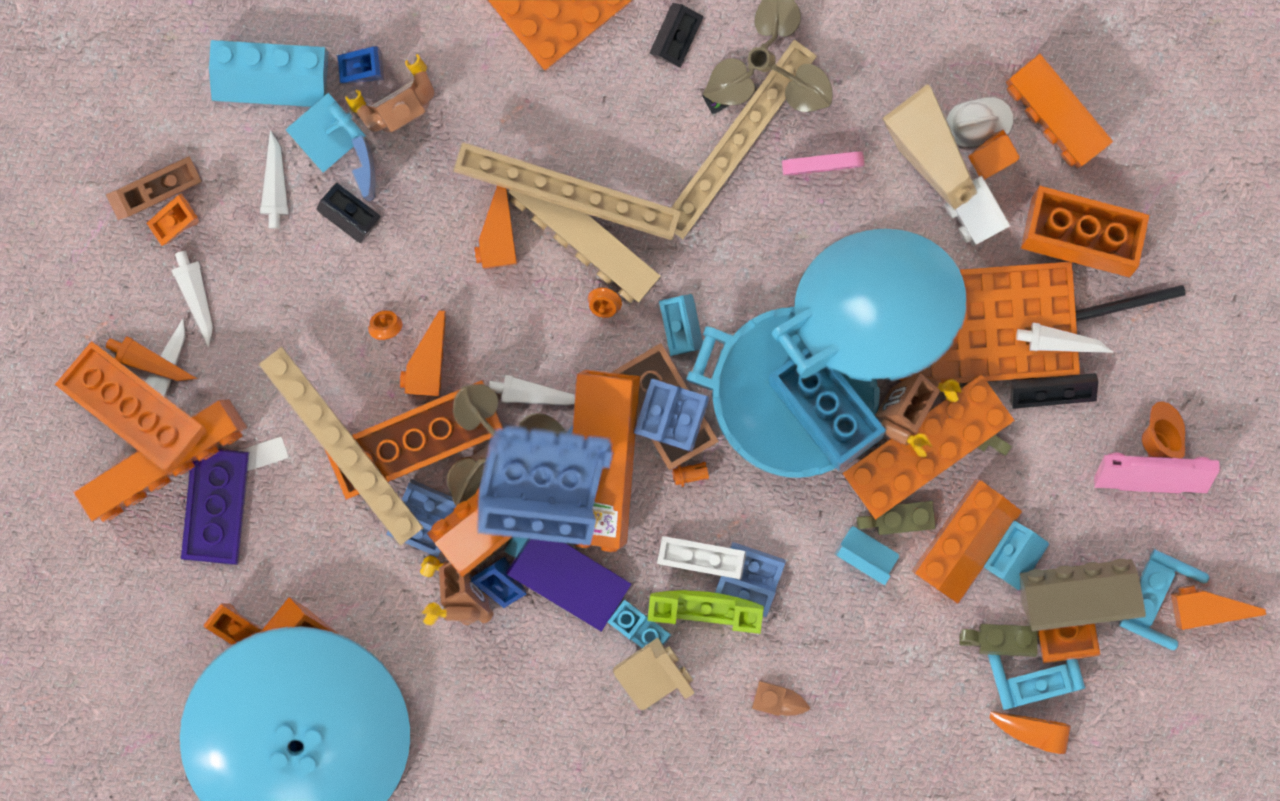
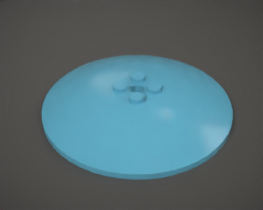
M285 627L257 633L237 642L218 655L202 672L191 689L185 703L180 728V752L183 767L190 785L200 801H387L397 787L405 770L410 747V724L405 700L398 684L383 663L370 651L347 637L330 631L308 627ZM292 740H300L304 747L298 752H293L288 749L287 745Z

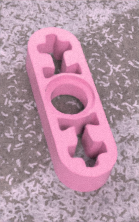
M862 151L782 161L784 176L865 166Z

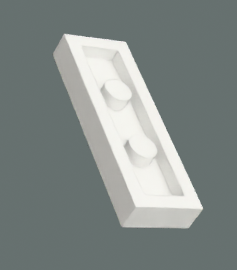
M662 536L657 564L742 580L746 551Z

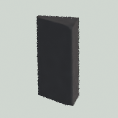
M672 3L650 50V54L681 68L704 16L683 4Z
M337 182L320 200L316 209L358 243L364 241L381 218L378 213Z

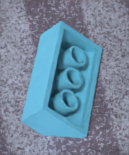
M211 40L209 58L211 100L312 107L326 95L329 51L325 47Z

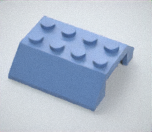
M506 426L505 429H498L490 439L479 489L478 533L591 545L596 524V517L592 509L602 467L609 468L613 454L609 439L591 436L584 439L583 435L560 433L558 436H555V432L532 429L529 433L527 428Z

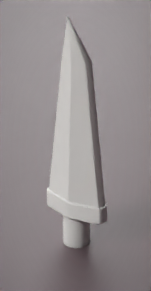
M270 130L260 214L269 215V229H280V215H289V207L287 205L281 146Z
M186 250L175 254L179 267L171 271L209 347L213 325L201 275V267L199 261L190 263Z
M184 319L180 322L161 354V357L174 365H177L186 338ZM150 373L145 382L166 398L171 379Z
M1032 323L1031 331L1018 329L1016 333V340L1030 342L1029 350L1114 353L1097 339L1043 326L1039 323Z
M505 375L504 383L490 381L489 387L495 393L502 394L501 403L562 406L575 404L574 394L517 379L510 375Z

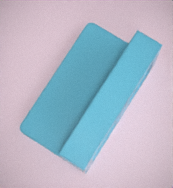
M1014 520L983 568L1017 590H1020V573L1029 572L1035 568L1048 548L1049 542Z
M854 526L849 529L834 553L883 585H886L889 580V573L899 558L898 553Z

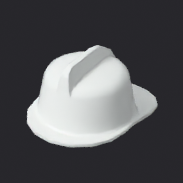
M985 97L963 102L955 106L949 112L947 122L958 145L974 147L982 145L993 134L1003 129L1007 135L1013 125V113L1003 100L996 97Z

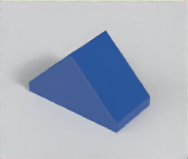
M378 46L337 55L340 84L384 80L382 53Z
M505 556L471 578V582L503 608L527 595L522 583L506 574L510 564Z

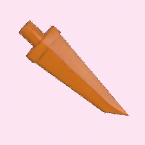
M128 336L125 337L122 343L112 338L106 343V349L117 353L115 359L121 364L178 382L198 379Z

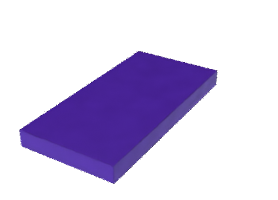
M218 449L219 452L207 460H195L193 463L196 467L189 472L181 559L238 565L250 452Z
M528 538L506 572L508 576L601 632L631 586L629 581L565 542Z

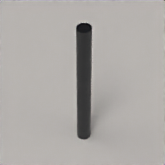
M1183 285L1076 310V322L1186 295Z

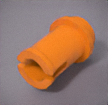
M706 462L684 467L678 465L677 468L672 469L675 486L681 485V487H684L685 483L709 479Z

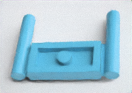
M1154 549L1139 579L1146 617L1120 620L1119 626L1170 650H1176L1179 645L1177 640L1150 628V626L1153 624L1173 581L1175 572L1181 573L1202 584H1206L1209 581V575Z
M988 655L1003 710L1086 689L1077 659L1066 660L1067 664L1007 680L1000 655Z

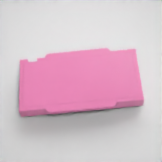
M1111 453L1104 455L1094 476V488L1159 493H1207L1220 471L1219 461L1210 460L1207 457L1177 459L1125 456L1122 453Z

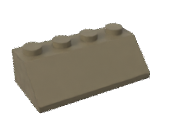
M1115 559L1112 562L1104 563L1089 562L1080 566H1059L1056 569L1048 570L1033 569L1029 572L1020 573L1021 604L1032 631L1146 617L1139 574L1132 559Z

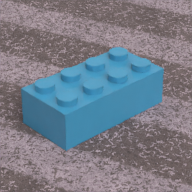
M807 348L801 351L806 360L812 357ZM790 359L770 374L768 382L838 472L883 439L886 429L839 371L825 367L807 378H801L796 370L797 365Z

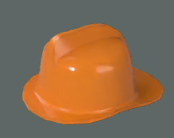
M1164 401L1157 402L1152 406L1150 425L1144 431L1141 438L1148 457L1182 459L1185 456V424L1177 409Z

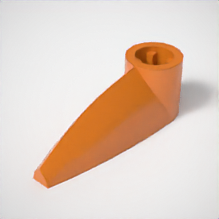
M990 711V719L1013 738L1047 752L1066 754L1071 725L1041 718Z

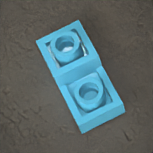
M626 600L621 603L608 621L610 625L641 648L656 638H659L662 644L665 645L672 636V634L656 622L648 621L647 615Z

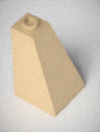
M928 84L882 118L898 151L954 210L967 203L977 194L949 124L932 88Z

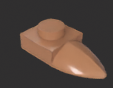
M760 680L752 704V709L777 716L799 715L810 710L807 702L793 690Z

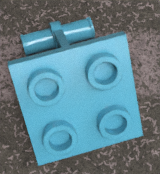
M329 93L285 129L323 173L354 147L352 139L366 136L351 119L353 116L349 112L346 113Z

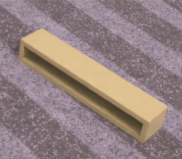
M513 190L508 191L512 196L510 202L522 212L526 208L534 214L531 219L543 230L548 226L556 234L553 238L564 248L568 245L573 247L577 251L575 257L588 267L591 263L599 269L596 275L608 285L613 281L621 289L618 293L629 303L633 300L639 303L660 279L661 276L588 214Z

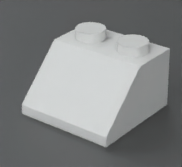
M982 176L973 181L977 194L967 203L962 204L956 210L948 203L944 204L952 219L956 217L961 227L958 230L965 243L970 242L972 246L1010 226Z

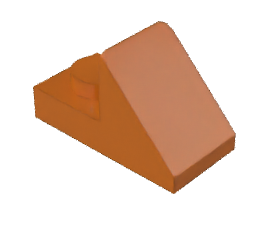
M1004 129L993 134L968 156L978 176H982L984 180L1020 159Z
M179 194L147 222V225L161 246L169 244L185 229L198 224L199 219L184 196Z
M221 603L203 625L207 630L231 645L260 633L262 630L259 626L239 614L230 603Z

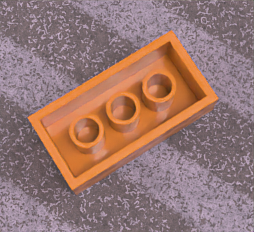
M1039 185L1031 199L1020 249L1130 278L1139 267L1150 215Z

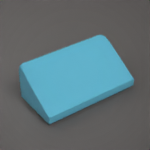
M682 295L659 301L670 356L700 350L703 340L693 295Z

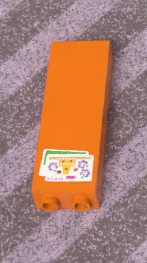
M585 369L577 373L573 434L583 435L584 439H587L589 436L607 438L611 443L613 452L609 468L602 467L592 510L596 517V524L591 545L600 546L602 551L616 552L627 544L636 435L634 431L637 422L640 376ZM574 544L575 547L579 548H589L591 546Z

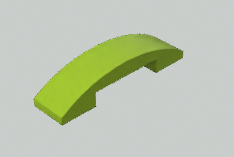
M690 590L662 591L650 593L648 621L676 624V619L733 625L732 631L761 634L764 606L746 599L720 593Z

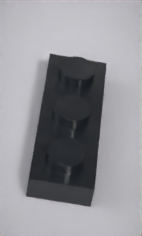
M1097 374L1012 381V409L1097 401Z

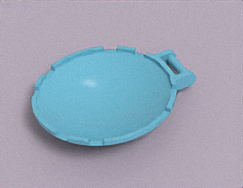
M873 229L858 232L836 241L811 262L797 288L794 306L795 317L776 327L772 332V336L776 342L783 345L797 365L796 370L801 378H807L825 367L848 374L849 378L872 381V379L877 378L895 380L907 377L927 368L944 355L953 344V339L959 329L962 328L966 314V289L963 277L947 252L921 235L898 229ZM796 334L799 336L812 357L806 360L792 340V336Z
M794 307L780 308L763 313L744 324L733 336L706 326L703 333L705 338L694 368L692 372L688 373L686 380L712 391L713 406L718 424L734 450L753 466L767 473L782 477H811L835 469L834 465L768 383L770 374L792 359L783 345L776 342L772 332L776 327L795 317ZM797 334L791 337L800 351L807 348ZM715 341L724 345L710 379L703 376ZM840 372L875 416L878 411L880 393L877 379H872V381L849 378L848 374Z

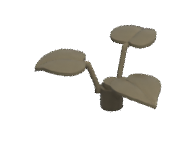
M794 0L761 1L755 14V27L760 35H772V38L766 43H762L761 47H755L749 52V71H747V66L741 60L728 58L721 61L712 71L709 82L703 92L706 98L722 105H740L745 103L755 92V84L750 77L756 69L760 72L774 70L792 80L786 86L785 97L788 104L797 111L813 112L828 108L832 104V85L828 76L821 68L812 64H803L797 69L794 76L775 65V55L768 50L777 40L778 35L788 37L798 29L801 22V12Z
M468 384L462 387L453 402V415L456 422L466 430H473L482 423L493 436L496 431L486 419L496 412L498 397L493 389L483 384ZM542 413L531 414L525 417L519 424V428H527L529 433L532 429L555 432V436H558L560 433H567L558 421ZM465 457L455 462L450 468L447 475V485L456 506L476 494L481 484L486 458L480 457L476 462L471 457Z

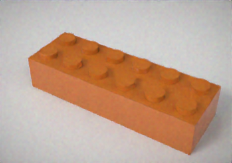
M484 380L474 383L486 385ZM459 390L352 435L388 482L492 438L491 433L482 423L473 430H466L456 422L453 415V402ZM496 410L491 417L486 419L495 431L504 429ZM325 450L345 499L347 500L359 495L360 493Z
M230 399L218 400L191 417L207 431L171 475H168L137 451L74 491L73 493L90 520L96 521L101 519L102 522L116 518L124 512L123 506L129 507L132 504L134 506L148 497L147 491L160 490L172 481L169 477L172 475L176 477L196 467L193 463L195 460H207L219 452L217 447L221 444L223 446L231 445L242 438L241 432L247 429V426Z

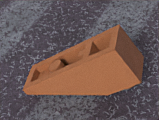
M190 156L109 192L106 194V197L117 219L121 220L189 189L202 181Z

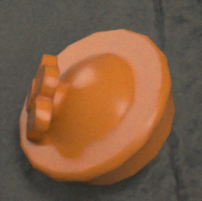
M596 288L588 295L589 308L598 317H612L621 309V298L611 289Z
M380 311L371 317L368 332L371 337L377 340L391 339L401 331L403 327L402 320L392 311Z

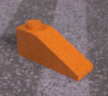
M500 186L496 187L479 237V246L474 247L476 263H482L483 269L517 265L507 188Z
M438 311L406 365V371H401L400 388H405L404 394L440 396L446 311Z
M1195 585L1178 588V593L1171 594L1176 627L1182 630L1266 615V609L1196 589Z

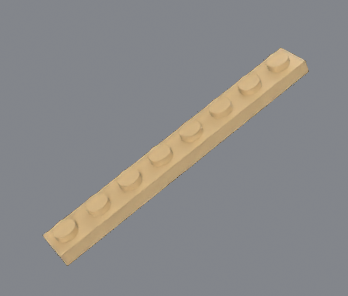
M793 40L776 65L795 76L797 69L801 65L812 64L817 56L799 42ZM771 70L673 204L672 209L681 211L674 234L682 240L786 100L785 89L788 83L792 81L791 79Z
M464 142L461 144L453 172L669 240H672L681 212Z
M280 347L259 364L399 545L401 546L423 529L422 524L286 350Z

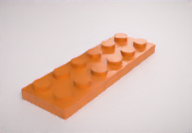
M92 341L54 384L168 475H171L207 431L202 425Z
M982 374L963 386L961 393L956 392L959 398L958 401L949 402L945 399L931 409L918 432L913 433V436L924 434L930 441L932 447L928 445L921 447L927 454L925 457L917 455L911 444L906 446L890 438L842 473L875 520L1015 421Z

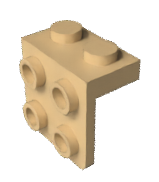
M656 638L613 668L615 677L640 710L647 709L676 688H678L685 699L695 693L690 685L694 681L685 666L681 669L676 664L679 661L677 655L670 646L665 648L659 638Z

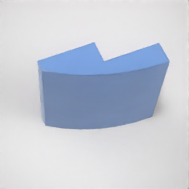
M363 136L352 139V143L362 167L352 172L363 198L369 202L374 200L375 166L368 141Z
M651 378L634 433L692 452L710 397Z
M411 479L402 500L424 528L405 543L435 557H439L441 551L427 535V532L431 530L438 520L445 519L450 515L456 505L451 496ZM387 531L386 535L393 537L392 534L389 531Z
M732 542L731 549L746 551L742 580L720 576L715 593L735 596L764 606L763 617H767L786 560Z

